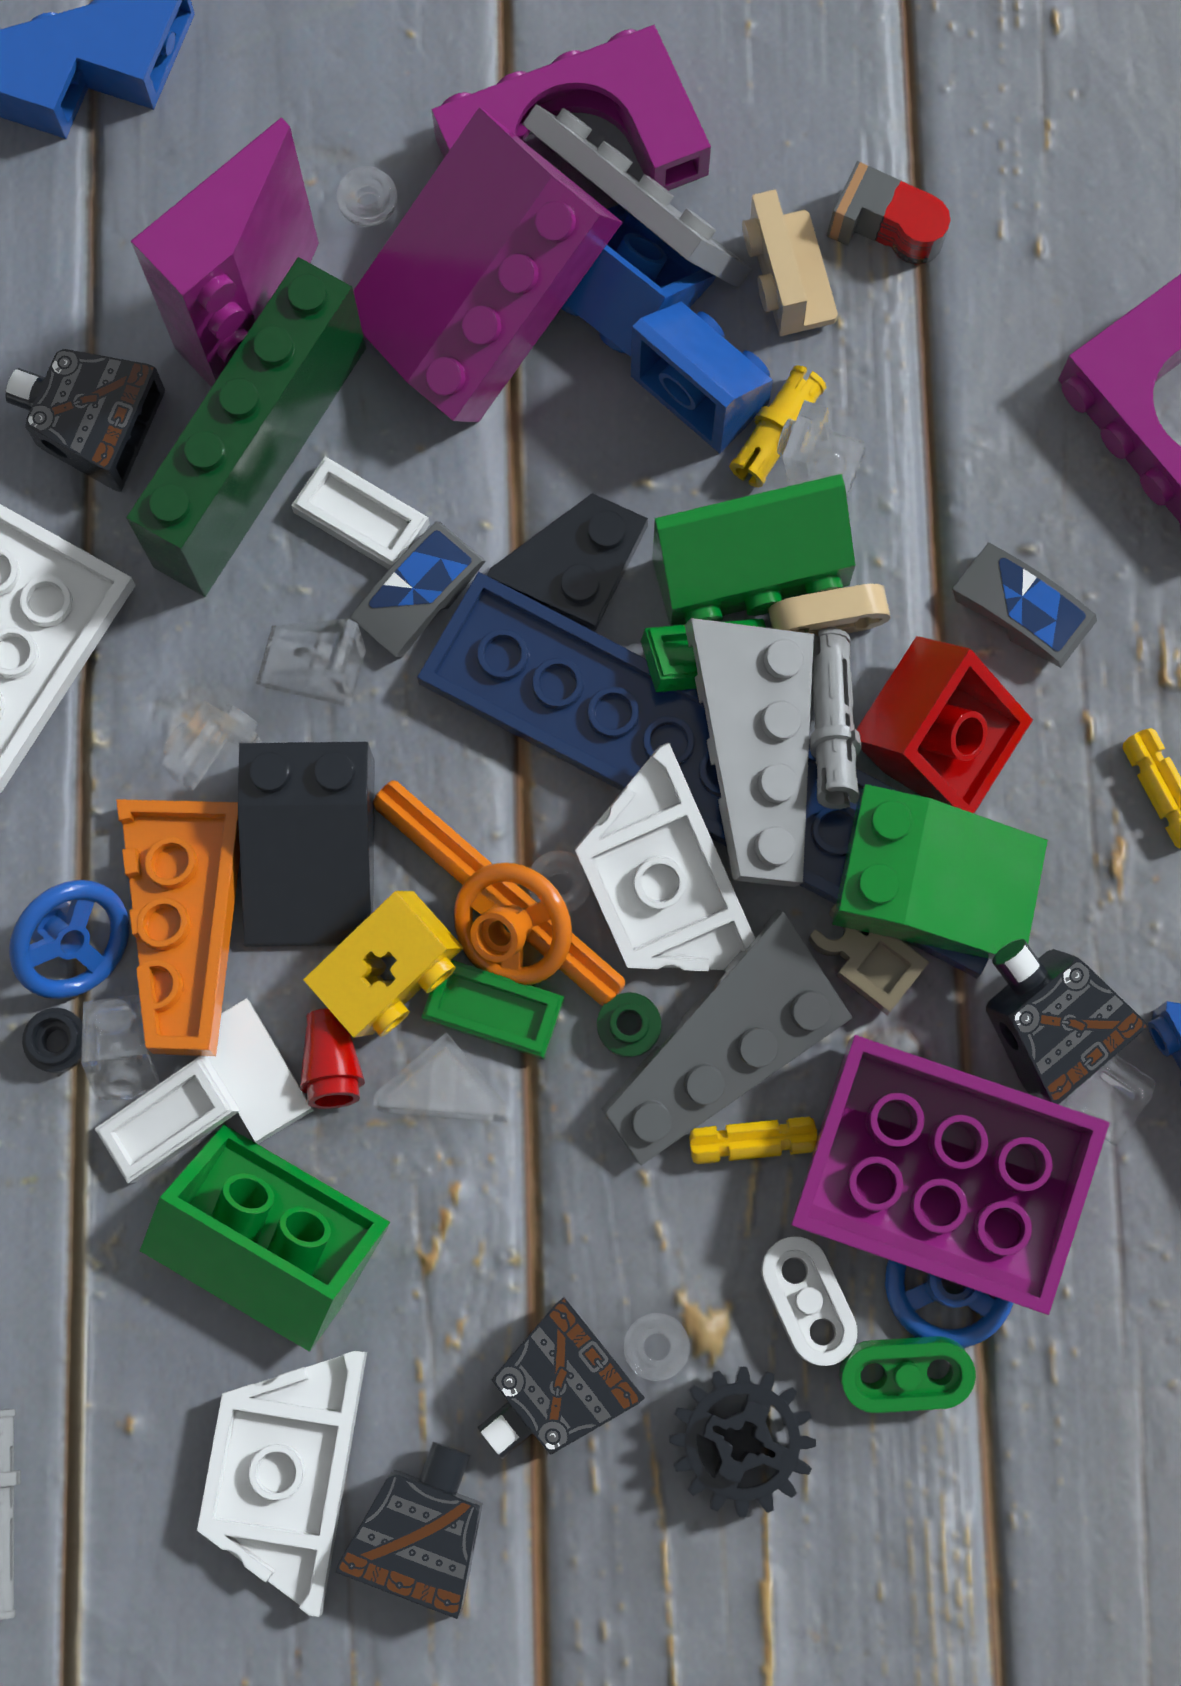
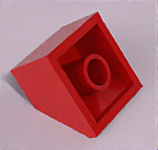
M916 636L856 730L861 737V750L883 773L923 797L975 813L1033 719L970 648Z

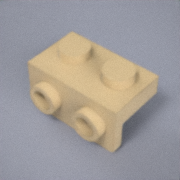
M776 189L753 194L750 219L742 221L743 236L749 256L758 257L762 275L757 277L761 303L765 312L773 311L779 336L834 324L837 321L838 312L810 213L807 210H801L783 215Z

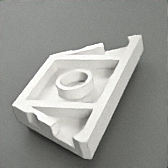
M667 742L655 750L575 847V851L627 968L659 969L663 967L681 968L689 971L724 970L740 951H745L750 946L755 937L673 750Z
M352 1351L324 1362L222 1393L197 1531L222 1550H227L243 1562L244 1567L264 1582H270L299 1604V1608L310 1616L320 1617L323 1612L367 1352Z

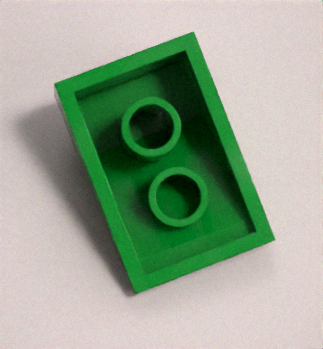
M865 784L856 805L832 925L993 959L1002 947L1012 941L1024 939L1027 944L1029 943L1048 840L928 797Z

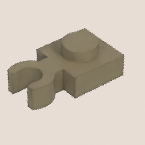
M834 904L829 912L832 918L834 917L836 904ZM843 927V936L836 940L826 938L816 929L810 934L808 939L811 946L817 952L826 956L840 955L847 962L839 971L837 977L887 1016L929 964V961L900 939L873 933L865 936L859 930Z

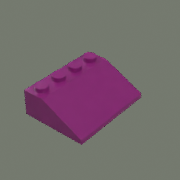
M479 107L353 290L363 335L409 385L452 421L479 422L623 222L488 112Z
M282 117L131 240L174 348L211 387L234 355L297 257L311 263L319 244L291 128Z
M854 1035L848 1041L827 1104L791 1226L1049 1315L1110 1122Z

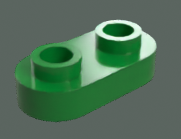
M933 1336L860 1342L841 1361L839 1378L845 1395L854 1406L865 1412L885 1413L955 1407L966 1400L972 1392L976 1380V1371L972 1359L958 1342L947 1337ZM938 1359L948 1361L949 1371L944 1377L933 1379L927 1376V1369L933 1361ZM877 1363L883 1366L884 1372L878 1381L867 1383L861 1379V1372L866 1365Z

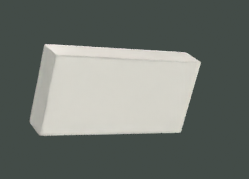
M326 456L291 505L296 515L388 570L430 525L427 516Z
M246 998L221 1013L216 1057H205L209 1059L240 1110L238 1113L252 1138L259 1144L311 1113L314 1109L308 1105L307 1097L300 1090L298 1082L251 1002Z
M199 1056L95 1128V1131L128 1184L136 1183L240 1112L209 1059Z

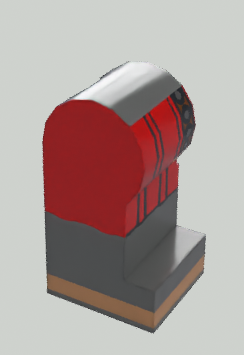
M857 161L833 210L827 237L849 245L854 233H858L885 246L892 247L896 255L906 263L915 265L926 264L935 259L941 251L951 218L944 202L936 196Z

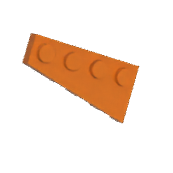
M116 799L118 818L123 825L125 849H122L124 869L130 883L132 909L129 911L132 935L136 938L139 966L136 970L145 1046L152 1054L216 1057L240 862L238 802Z

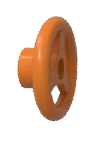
M516 863L491 864L473 873L465 881L457 895L454 907L456 935L459 943L464 947V953L476 968L509 978L519 984L533 985L551 977L565 961L572 940L570 915L558 890L537 871ZM498 882H512L526 887L541 901L524 909L517 905L505 906L488 893L485 888ZM473 910H476L481 915L473 922ZM551 920L552 941L548 952L537 963L523 967V946L526 938L531 933L532 927ZM504 925L508 928V930L510 931V933H508V932L506 931V929L504 928Z

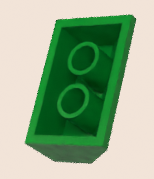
M842 474L655 518L652 561L669 625H685L691 618L721 622L723 620L722 616L744 610L747 611L749 616L764 615L769 613L768 609L771 605L781 600L839 589L850 585L856 564L846 489Z
M223 1124L160 1196L140 1252L310 1352L340 1311L385 1234L390 1221Z

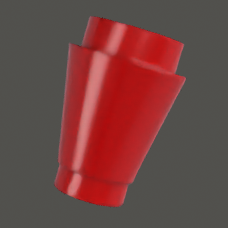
M328 1008L308 1013L306 1015L307 1027L300 1090L307 1093L308 1105L314 1108L331 1109L349 1106L360 1100L359 1088L365 1084V1080L351 1034Z

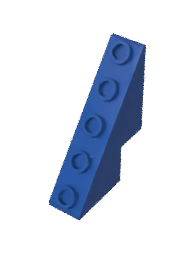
M93 0L86 6L61 13H43L34 17L29 22L0 29V117L66 139L88 88L154 110L194 18L195 12L191 0Z

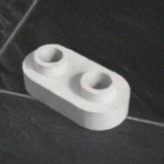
M787 1237L776 1242L769 1248L763 1258L761 1277L794 1351L804 1361L813 1365L828 1366L841 1362L852 1352L856 1344L857 1325L824 1252L816 1243L803 1237ZM788 1259H798L804 1264L806 1275L801 1283L792 1284L784 1279L782 1266ZM818 1319L828 1321L833 1327L834 1335L827 1345H818L811 1339L810 1327Z

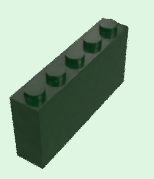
M297 257L126 517L153 568L206 597L366 350L352 286Z

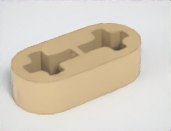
M862 584L795 596L781 600L771 605L768 609L772 629L810 633L819 636V630L827 628L841 629L846 633L868 630L888 622L891 618L885 589L880 584Z

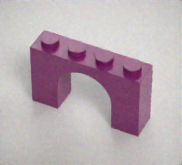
M655 24L638 31L634 29L621 31L612 36L607 43L583 52L579 50L568 51L558 56L551 64L533 71L510 73L499 80L496 85L472 94L468 92L455 94L446 99L441 106L431 109L435 139L444 158L479 107L488 112L524 142L531 131L522 124L537 104L555 116H558L562 108L570 113L592 114L609 121L627 138L643 174L655 180L668 191L709 175L711 145Z
M1179 274L1070 354L1058 381L1062 384L1061 389L1068 403L1076 411L1087 413L1101 430V438L1107 449L1115 457L1127 460L1139 474L1141 486L1147 496L1157 505H1165L1179 521L1181 531V446L1163 429L1156 415L1153 400L1156 381L1181 363V274Z

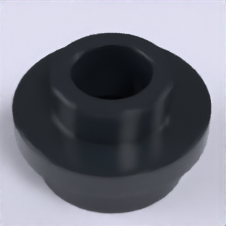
M49 1008L34 1015L27 1023L22 1037L23 1050L28 1060L37 1068L50 1073H61L75 1067L85 1056L89 1043L88 1031L84 1022L76 1014L63 1008ZM56 1030H64L67 1034L66 1046L59 1052H50L46 1044L48 1036Z

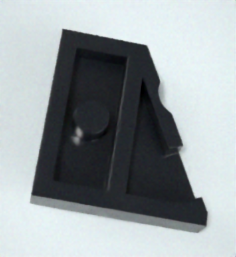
M592 493L491 567L487 576L595 632L648 527V518Z

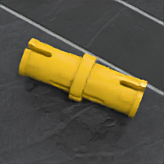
M794 366L790 376L769 407H761L754 418L756 419L754 421L756 424L754 431L729 465L733 474L742 481L745 480L748 473L753 475L749 480V485L762 487L766 477L786 446H794L802 432L799 426L818 397L827 388L824 380L814 371L811 372L807 381L804 380L803 377L807 372V368L804 366Z

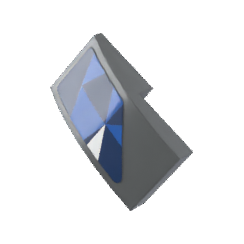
M436 521L385 573L355 609L350 618L395 657H404L439 610L451 607L486 561L445 525Z
M989 542L952 588L956 602L1005 627L1010 641L1060 668L1097 622L1096 614L1062 587L1031 566Z

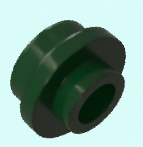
M626 992L617 994L611 1001L602 1006L598 1014L597 1031L602 1044L610 1052L621 1057L632 1058L647 1053L657 1043L661 1033V1016L657 1007L650 999L638 993ZM625 1013H633L640 1018L642 1027L634 1035H625L617 1028L618 1018Z

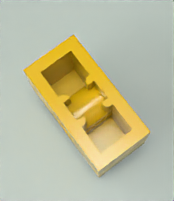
M395 891L303 980L354 1038L373 1035L375 1032L380 1037H383L408 1016L410 1011L405 1004L421 988L426 993H429L441 985L454 972L456 967L451 960L464 947L414 891ZM382 957H394L397 960L390 969L395 979L383 980L380 977L386 969V964L381 959Z

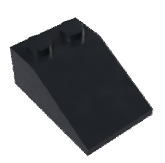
M368 742L239 743L238 820L244 945L246 947L338 946L373 913L375 760Z

